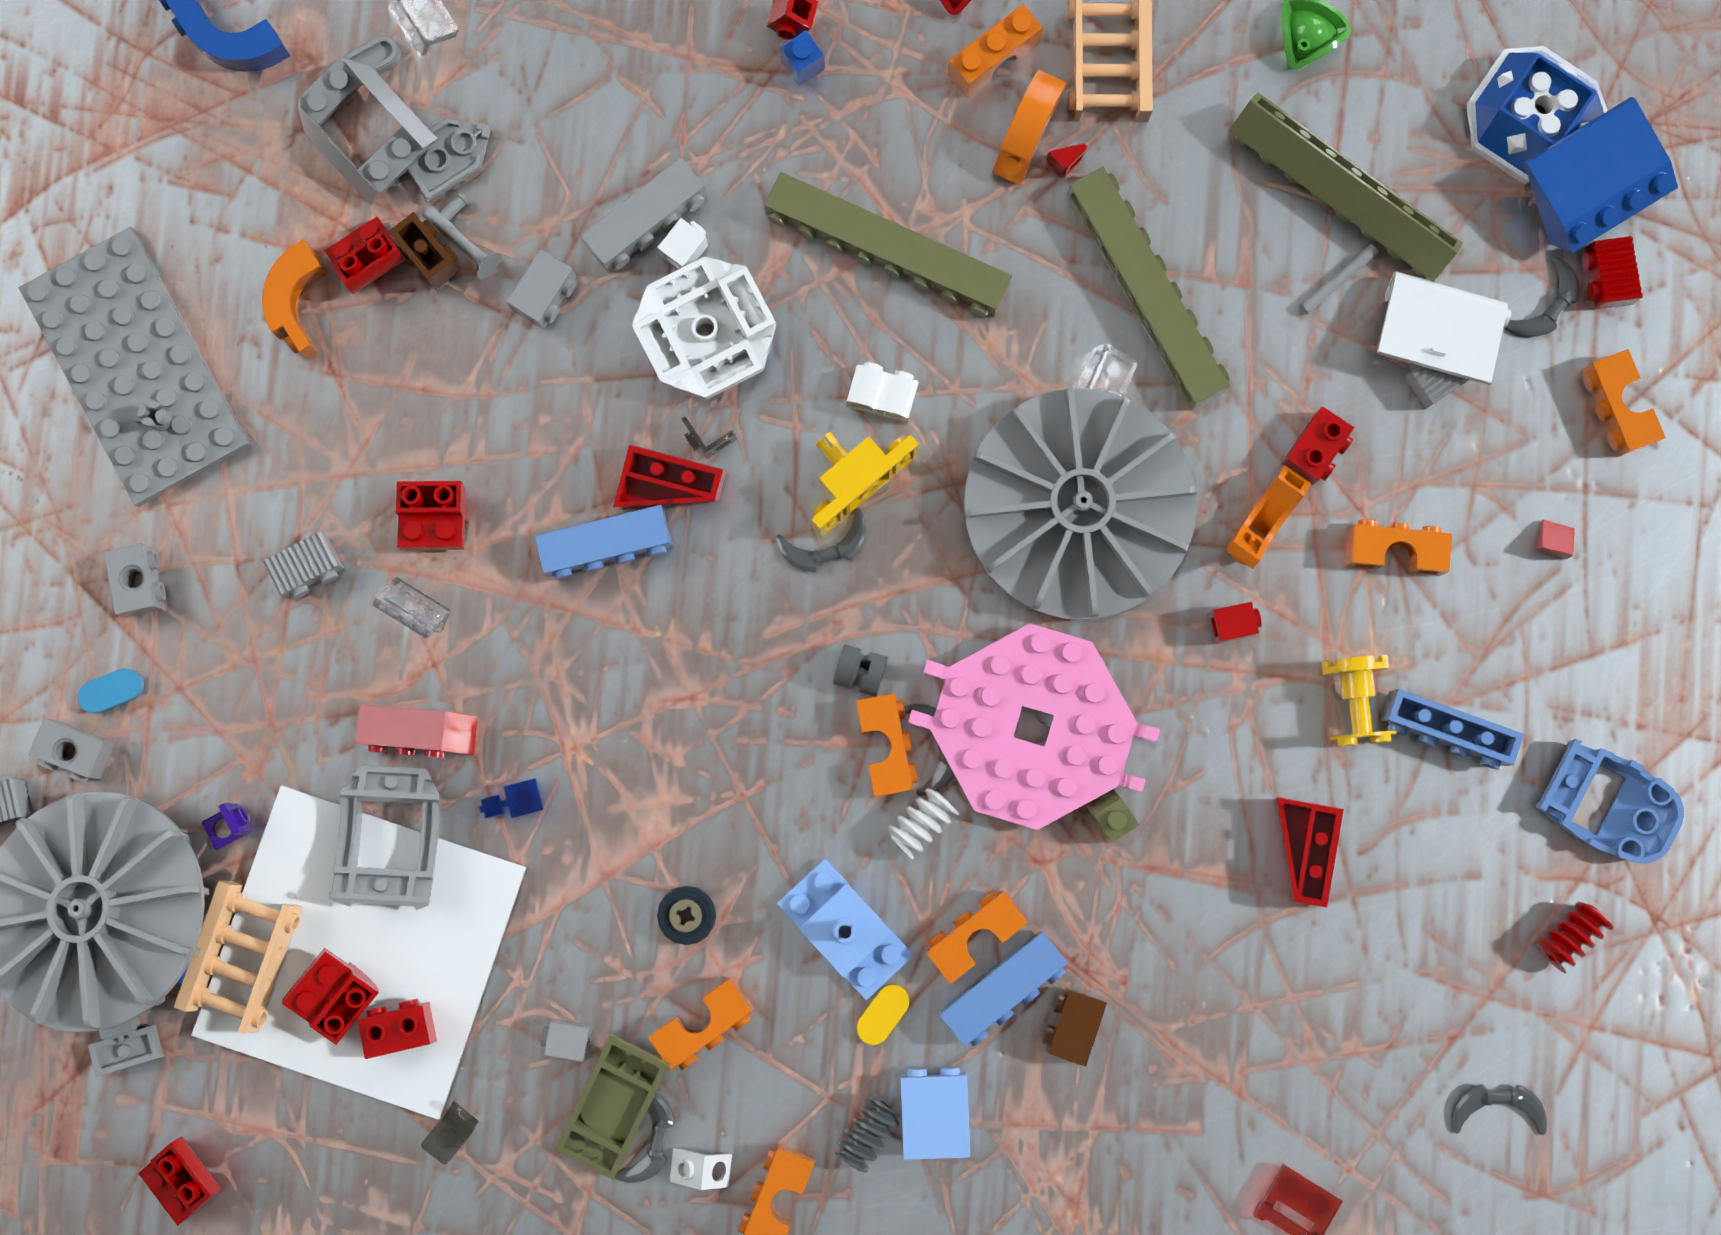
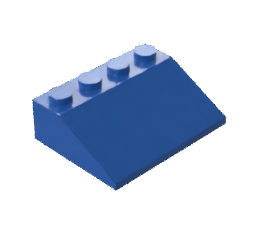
M1633 97L1626 99L1524 162L1549 244L1570 253L1580 249L1678 188L1671 160L1638 102Z

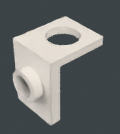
M673 1148L670 1182L699 1190L728 1188L732 1154L704 1155L680 1148ZM717 1162H721L722 1174L718 1180L714 1181L712 1177L713 1167Z

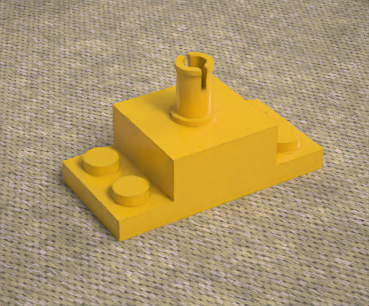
M832 432L825 435V440L828 444L823 438L816 443V447L834 465L819 478L821 490L832 502L825 500L813 510L814 517L811 519L813 529L821 538L918 456L919 443L911 434L906 439L900 436L887 447L888 453L886 455L869 436L849 453L833 436Z

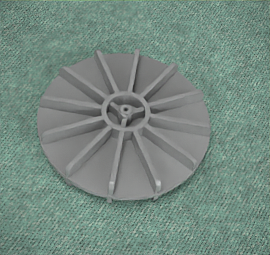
M1066 388L1036 396L1012 409L996 423L981 442L971 463L965 485L964 514L967 532L977 558L985 571L1001 589L1021 604L1043 614L1063 619L1089 620L1109 617L1129 610L1150 598L1164 586L1180 566L1189 548L1196 523L1197 488L1189 462L1182 447L1176 440V435L1173 432L1171 433L1165 424L1154 414L1131 401V398L1097 389Z
M112 792L69 794L67 797L43 807L29 818L21 817L15 822L17 828L0 848V993L4 999L17 1011L29 1018L30 1021L68 1032H92L117 1027L144 1014L153 1006L162 1004L166 1000L165 996L186 970L192 956H198L201 950L196 946L203 924L204 897L209 896V888L203 886L201 870L190 845L191 839L189 836L183 833L168 816L154 806L140 799Z

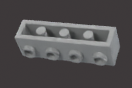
M680 157L581 235L584 244L608 273L613 269L619 270L630 261V256L639 249L643 251L651 246L655 241L654 237L661 231L671 230L680 220L679 217L688 210L693 212L704 203V198L707 196L705 186Z

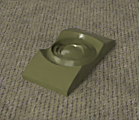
M610 1034L555 1150L614 1180L670 1063Z

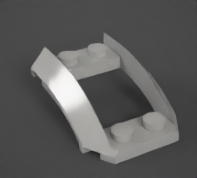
M340 58L297 100L303 130L306 135L370 205L438 140L371 65ZM364 84L402 127L358 169L321 128V125Z
M361 765L352 775L353 779L344 789H340L339 834L333 869L334 879L332 891L329 892V899L351 907V903L414 906L417 911L428 906L430 903L438 844L440 795L427 769ZM362 801L423 804L417 870L357 867L362 823Z

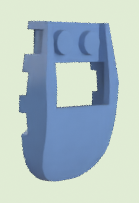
M1577 739L1569 741L1567 744L1568 748L1540 802L1535 807L1572 837L1604 852L1642 864L1651 863L1663 857L1675 840L1684 819V807L1678 793L1661 778L1652 776L1643 769V765L1634 760H1626L1602 748L1591 749L1581 745L1582 741ZM1601 765L1623 777L1624 780L1597 833L1594 834L1571 820Z

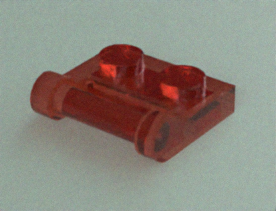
M1282 1164L1263 1199L1257 1204L1253 1216L1261 1221H1269L1290 1235H1324L1343 1201L1290 1167ZM1276 1201L1282 1202L1314 1222L1313 1227L1307 1230L1273 1209Z

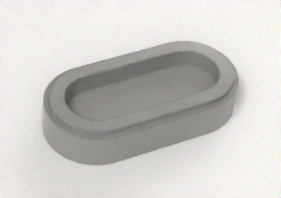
M382 35L350 51L343 58L371 65L381 75L399 63L401 49L392 37Z

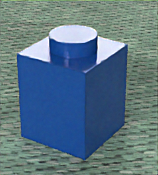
M807 30L780 47L781 60L799 86L825 69L824 54Z

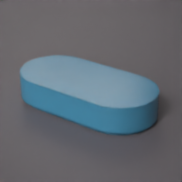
M123 668L89 681L79 690V705L89 713L100 714L133 701L143 692V678L137 671Z

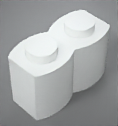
M865 362L864 366L857 365L846 406L907 423L919 383L913 380L914 376L903 371H895V374L882 371V366L870 362Z

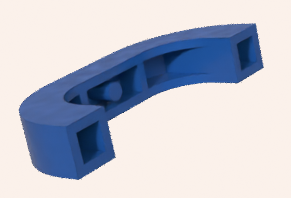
M159 0L166 11L171 9L176 16L171 21L180 35L183 37L187 34L208 59L224 68L244 72L258 71L272 67L290 57L289 52L267 19L243 32L228 33L218 30L213 26L198 0Z

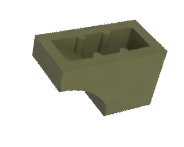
M1114 789L1083 805L1107 843L1115 842L1139 826V823L1123 799Z

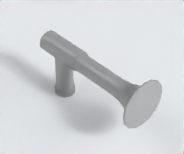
M459 192L441 212L433 206L429 207L424 212V218L428 219L434 227L444 236L451 239L475 262L478 268L477 278L484 279L492 274L501 261V254L493 253L489 255L484 253L450 222L469 201Z

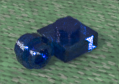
M536 778L504 786L506 800L501 801L500 795L481 799L482 806L479 807L480 813H484L485 819L504 814L503 807L506 806L509 807L511 818L544 810Z

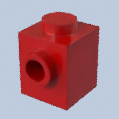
M773 0L766 27L775 31L779 37L792 40L805 30L809 31L811 29L819 1Z
M1252 602L1215 609L1208 613L1216 644L1253 637L1259 634L1258 628L1262 627L1260 612L1258 608L1253 609Z

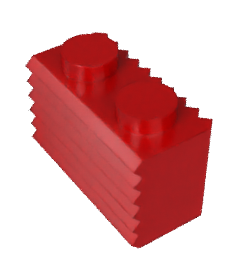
M1632 236L1593 241L1585 248L1582 254V265L1585 270H1589L1591 281L1588 283L1587 293L1589 300L1594 301L1596 310L1633 305L1643 297Z

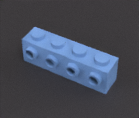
M661 505L535 536L543 573L547 577L553 576V580L572 577V571L584 569L586 573L598 571L604 568L603 564L616 561V565L631 563L635 561V556L647 553L648 557L660 556L667 553L666 548L673 547L665 511Z
M1401 689L1389 691L1379 722L1388 725V731H1396L1398 735L1406 736L1407 732L1419 736L1418 742L1432 747H1437L1438 743L1450 747L1449 753L1467 759L1469 755L1481 759V765L1499 770L1500 766L1514 765L1524 737L1523 733Z
M1040 930L938 1013L964 1047L969 1043L975 1046L988 1035L986 1029L996 1022L998 1025H1001L1014 1014L1011 1009L1022 1001L1026 1005L1040 993L1037 988L1044 982L1048 981L1052 984L1064 975L1066 971L1063 967L1068 962L1045 933Z

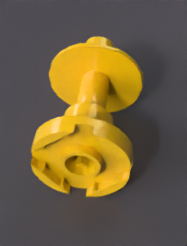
M1387 655L1378 656V662H1375L1374 656L1336 659L1335 666L1333 667L1331 661L1321 662L1322 676L1339 675L1342 700H1349L1353 734L1329 737L1330 741L1336 740L1337 747L1357 745L1358 738H1369L1370 744L1392 741L1391 735L1397 734L1396 731L1373 732L1369 698L1375 697L1373 672L1389 669Z

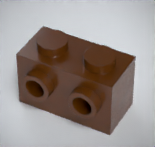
M412 212L388 231L435 290L460 271L454 262L458 259V256L447 243L443 246L439 244L435 239L439 233L428 219L421 222L417 215Z
M1066 987L1065 993H1059L1054 1004L1053 1012L1058 1013L1054 1026L1048 1024L1042 1043L1047 1045V1053L1086 1067L1107 1002Z

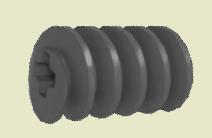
M869 1094L867 1099L872 1104V1107L860 1106L859 1109L865 1116L864 1119L852 1118L857 1129L846 1128L844 1131L850 1140L847 1142L839 1139L837 1143L843 1151L841 1153L834 1152L850 1166L864 1173L870 1169L865 1160L875 1161L877 1159V1155L872 1148L883 1150L885 1146L879 1137L890 1139L892 1136L887 1126L898 1127L899 1121L894 1116V1114L899 1115V1113L880 1099Z

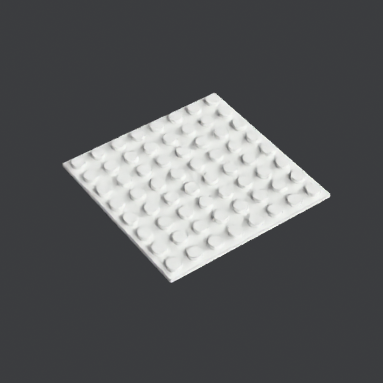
M281 785L242 892L243 898L279 911L282 904H298L302 906L300 925L292 934L266 1008L268 1011L267 1019L258 1032L243 1034L238 1032L242 1021L241 1018L203 1005L191 1036L439 1120L527 867L438 838L434 877L428 906L417 911L414 906L351 903V907L329 899V892L332 891L334 879L333 869L338 843L341 805ZM362 812L357 867L417 870L421 832ZM237 910L231 926L233 930L269 942L275 923ZM226 942L223 945L220 958L223 962L258 974L264 955ZM326 948L347 964L351 962L373 981L379 990L378 995L358 1019L367 1017L366 1010L386 1006L387 1012L399 1009V1002L418 998L419 1004L427 1002L430 1004L437 1041L429 1045L365 1059L357 1020L338 1044L335 1045L310 1028L309 1022L284 1006L282 998L319 953ZM217 973L212 976L208 987L210 993L246 1006L253 989L252 986Z

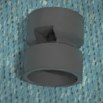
M844 644L833 684L847 689L857 686L859 692L876 697L888 657L873 652L863 655L862 649ZM860 667L864 668L868 673L859 674Z

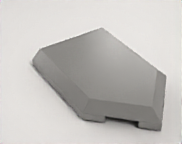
M446 117L429 128L438 140L407 170L428 203L482 169L491 130L490 125L473 124L460 121V119Z

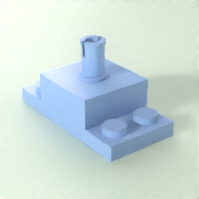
M826 859L777 903L797 924L799 930L839 974L852 984L865 1000L871 997L914 956L908 947Z

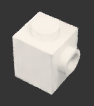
M680 218L657 247L660 256L678 270L698 260L709 246L705 236L706 231L696 222L691 221L687 223Z

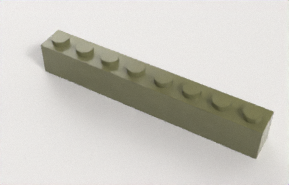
M1259 92L1248 102L1229 129V132L1234 135V139L1239 144L1251 147L1259 153V157L1266 164L1275 165L1285 172V176L1289 181L1294 184H1301L1307 188L1315 200L1320 203H1327L1335 209L1336 214L1342 220L1353 222L1361 228V232L1365 237L1372 241L1377 240L1387 247V252L1398 260L1403 259L1412 266L1413 271L1418 276L1424 279L1429 278L1434 282L1461 248L1463 242Z
M1103 166L1071 183L1067 194L1190 409L1193 410L1227 390L1230 386L1228 383L1230 380L1228 372L1222 364L1218 365L1212 356L1214 350L1206 336L1202 337L1196 328L1198 322L1194 313L1190 309H1185L1180 300L1182 299V294L1175 282L1170 283L1165 272L1167 269L1163 259L1158 254L1154 255L1149 246L1151 240L1148 233L1143 227H1138L1134 220L1135 212L1129 201H1123L1118 192L1120 187L1115 176L1112 173L1108 174Z
M781 171L764 205L765 213L769 216L768 219L771 222L785 227L786 224L795 227L800 235L813 240L817 237L826 241V246L834 251L843 252V250L855 254L854 258L863 264L872 265V263L884 267L883 271L892 277L900 278L904 276L913 280L912 284L921 290L929 291L933 289L941 293V297L944 300L953 304L964 303L970 306V310L973 313L982 317H987L988 315L995 317L1011 282L1012 275Z

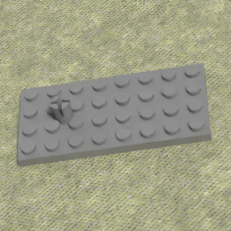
M132 227L117 233L18 287L135 506H142L251 446L143 244Z

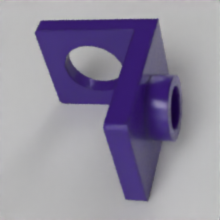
M223 803L219 805V813L202 821V825L215 850H219L251 833L248 826L249 818L244 809L238 806L237 803ZM221 819H225L231 831V834L226 838H220L215 833V825Z

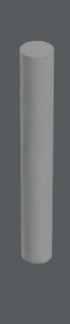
M1373 244L1366 247L1299 305L1301 310L1308 315L1378 255V249Z

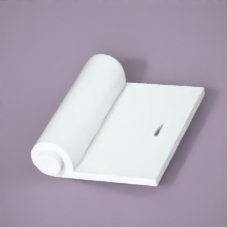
M1395 271L1386 291L1385 302L1388 303L1377 354L1490 385L1503 328L1505 329L1508 326L1512 311L1507 309L1508 303Z

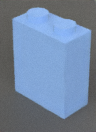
M941 1067L940 1073H927L926 1068L907 1069V1074H900L904 1160L970 1157L966 1072H960V1067Z

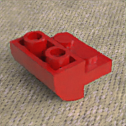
M378 216L324 250L344 285L352 294H355L406 260V257Z
M397 481L395 511L398 515L397 548L400 551L464 550L465 523L468 522V509L463 482Z
M324 948L282 998V1004L309 1022L310 1028L337 1045L378 995L379 990L373 981L351 962L347 964Z
M183 1136L167 1145L138 1173L177 1226L186 1221L223 1190Z

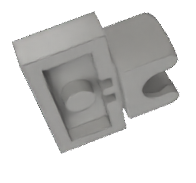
M139 1016L117 1027L99 1031L100 1038L103 1041L88 1045L96 1077L164 1057L156 1025L142 1028Z

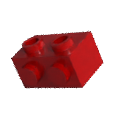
M1320 407L1281 465L1288 466L1308 480L1311 485H1314L1320 479L1326 481L1336 466L1332 461L1337 453L1343 455L1352 443L1353 438L1349 435L1355 427L1325 407Z
M416 998L399 1002V1009L387 1012L386 1006L366 1010L367 1017L357 1020L365 1059L436 1042L437 1037L429 1002L419 1004V1000Z

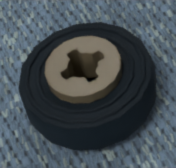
M692 886L675 888L667 893L659 904L657 913L659 928L665 937L674 943L682 945L696 944L706 938L714 928L716 920L715 905L710 896L700 888Z

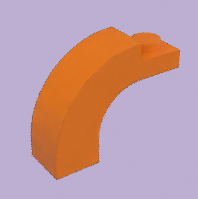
M1041 70L1037 71L1019 104L1003 140L1001 151L992 170L993 174L1018 185L1022 184L1041 137L1058 107L1068 82Z
M303 239L286 250L271 267L264 283L262 305L264 317L270 331L280 340L284 338L295 354L300 352L308 359L318 353L300 324L297 313L298 302L306 288L327 275L328 272L313 248Z
M1284 465L1229 541L1226 551L1240 564L1254 569L1279 528L1305 496L1311 483Z

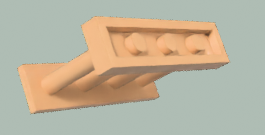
M1068 0L1067 17L1068 19H1073V91H1068V110H1073V121H1080L1083 107H1130L1131 111H1136V122H1149L1153 111L1152 0H1131V3H1082V0ZM1082 16H1130V20H1135V30H1131V34L1082 33ZM1083 46L1130 47L1131 50L1136 51V61H1131V64H1083ZM1083 77H1130L1131 80H1136V91H1132L1131 94H1083Z
M218 881L196 946L201 950L199 955H193L189 962L173 1008L189 1012L200 1011L201 1007L206 1005L241 1018L242 1021L238 1032L243 1034L258 1032L267 1019L268 1011L266 1008L290 939L300 925L302 906L298 904H282L279 911L243 898L242 891L244 885L240 883ZM239 910L275 923L270 941L266 942L233 930L231 922L235 912ZM229 942L264 955L258 974L221 961L219 956L224 943ZM217 973L252 986L253 989L247 1006L210 993L208 987L212 976Z

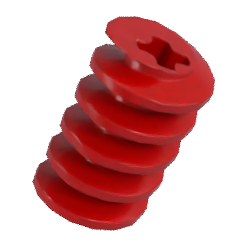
M1577 902L1574 906L1576 913L1568 911L1565 914L1566 921H1557L1556 928L1558 931L1549 929L1546 933L1548 940L1540 938L1537 941V945L1544 957L1563 973H1566L1562 965L1564 962L1573 967L1576 965L1571 956L1573 953L1582 958L1585 956L1581 948L1583 944L1592 949L1595 947L1590 938L1592 935L1601 940L1604 938L1600 930L1601 926L1609 930L1614 929L1606 916L1590 904Z

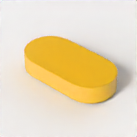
M897 984L884 986L863 1012L857 1022V1033L863 1042L870 1045L882 1043L909 1007V996L903 987Z

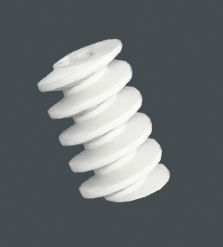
M929 788L925 790L928 801L920 797L915 799L919 810L909 806L906 808L909 819L902 816L897 817L900 828L892 825L887 827L891 835L890 838L912 860H914L911 852L912 848L919 852L923 851L921 839L929 843L933 841L929 833L930 830L939 834L942 832L939 821L947 824L951 823L948 815L949 811L959 815L955 808L941 794Z

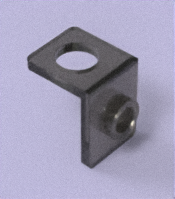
M685 416L681 418L688 430L684 434L686 440L694 451L700 448L706 459L737 440L735 432L731 430L706 447Z
M453 1101L449 1105L446 1114L422 1141L421 1147L440 1163L447 1165L474 1132L479 1121Z

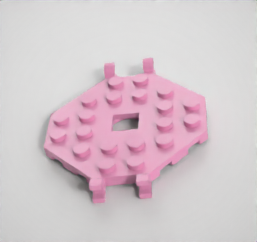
M1028 624L950 667L930 660L926 661L923 674L945 680L934 717L912 710L908 724L925 728L932 732L975 812L1039 830L1118 786L1139 793L1143 792L1146 779L1124 774L1123 771L1133 736L1155 743L1158 740L1160 729L1137 723L1093 642ZM1022 707L1053 715L1045 746L1014 737Z

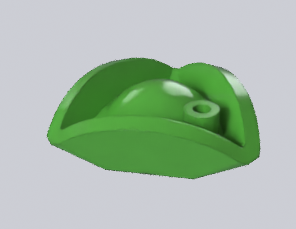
M1284 0L1282 3L1281 17L1287 63L1292 69L1297 70L1314 62L1340 45L1351 34V26L1345 16L1334 6L1323 0Z

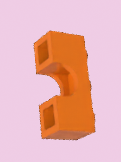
M1023 3L949 60L948 75L965 96L969 97L992 79L993 72L1011 56L1017 60L1041 41L1043 26Z
M1629 349L1592 362L1582 369L1584 373L1583 383L1586 389L1592 392L1596 402V414L1601 421H1604L1608 431V443L1617 452L1618 457L1653 445L1666 438L1654 408L1638 413L1629 410L1623 403L1622 392L1624 388L1641 379Z
M1358 520V524H1354L1347 529L1345 567L1377 570L1385 564V553L1388 547L1397 546L1402 548L1409 557V573L1441 576L1450 570L1452 533H1443L1441 527L1423 526L1422 530H1412L1410 525L1405 523H1391L1390 527L1377 526V521Z
M895 693L856 700L862 734L871 732L881 733L888 738L891 745V752L884 761L868 765L874 798L912 791V784L918 783L915 764H908L906 751H912L909 733L908 731L902 732L900 724L901 719H906L903 701L896 700Z
M992 890L979 901L982 907L972 915L967 910L953 921V924L956 926L946 935L943 931H940L927 942L930 948L925 951L950 985L976 965L967 951V941L973 932L980 929L990 930L1003 944L1028 924L1004 891L996 894Z
M732 977L702 998L711 1014L710 1023L706 1028L702 1030L689 1029L684 1025L679 1016H676L648 1037L661 1058L670 1063L668 1067L670 1070L679 1066L682 1071L698 1059L694 1053L704 1046L708 1051L724 1040L721 1035L731 1026L737 1031L751 1020L748 1014L754 1008Z
M780 1143L776 1151L770 1149L763 1165V1169L768 1170L764 1183L757 1181L750 1200L756 1202L751 1214L744 1213L738 1232L743 1233V1235H787L791 1220L781 1217L775 1212L772 1206V1198L782 1190H792L803 1195L816 1158Z

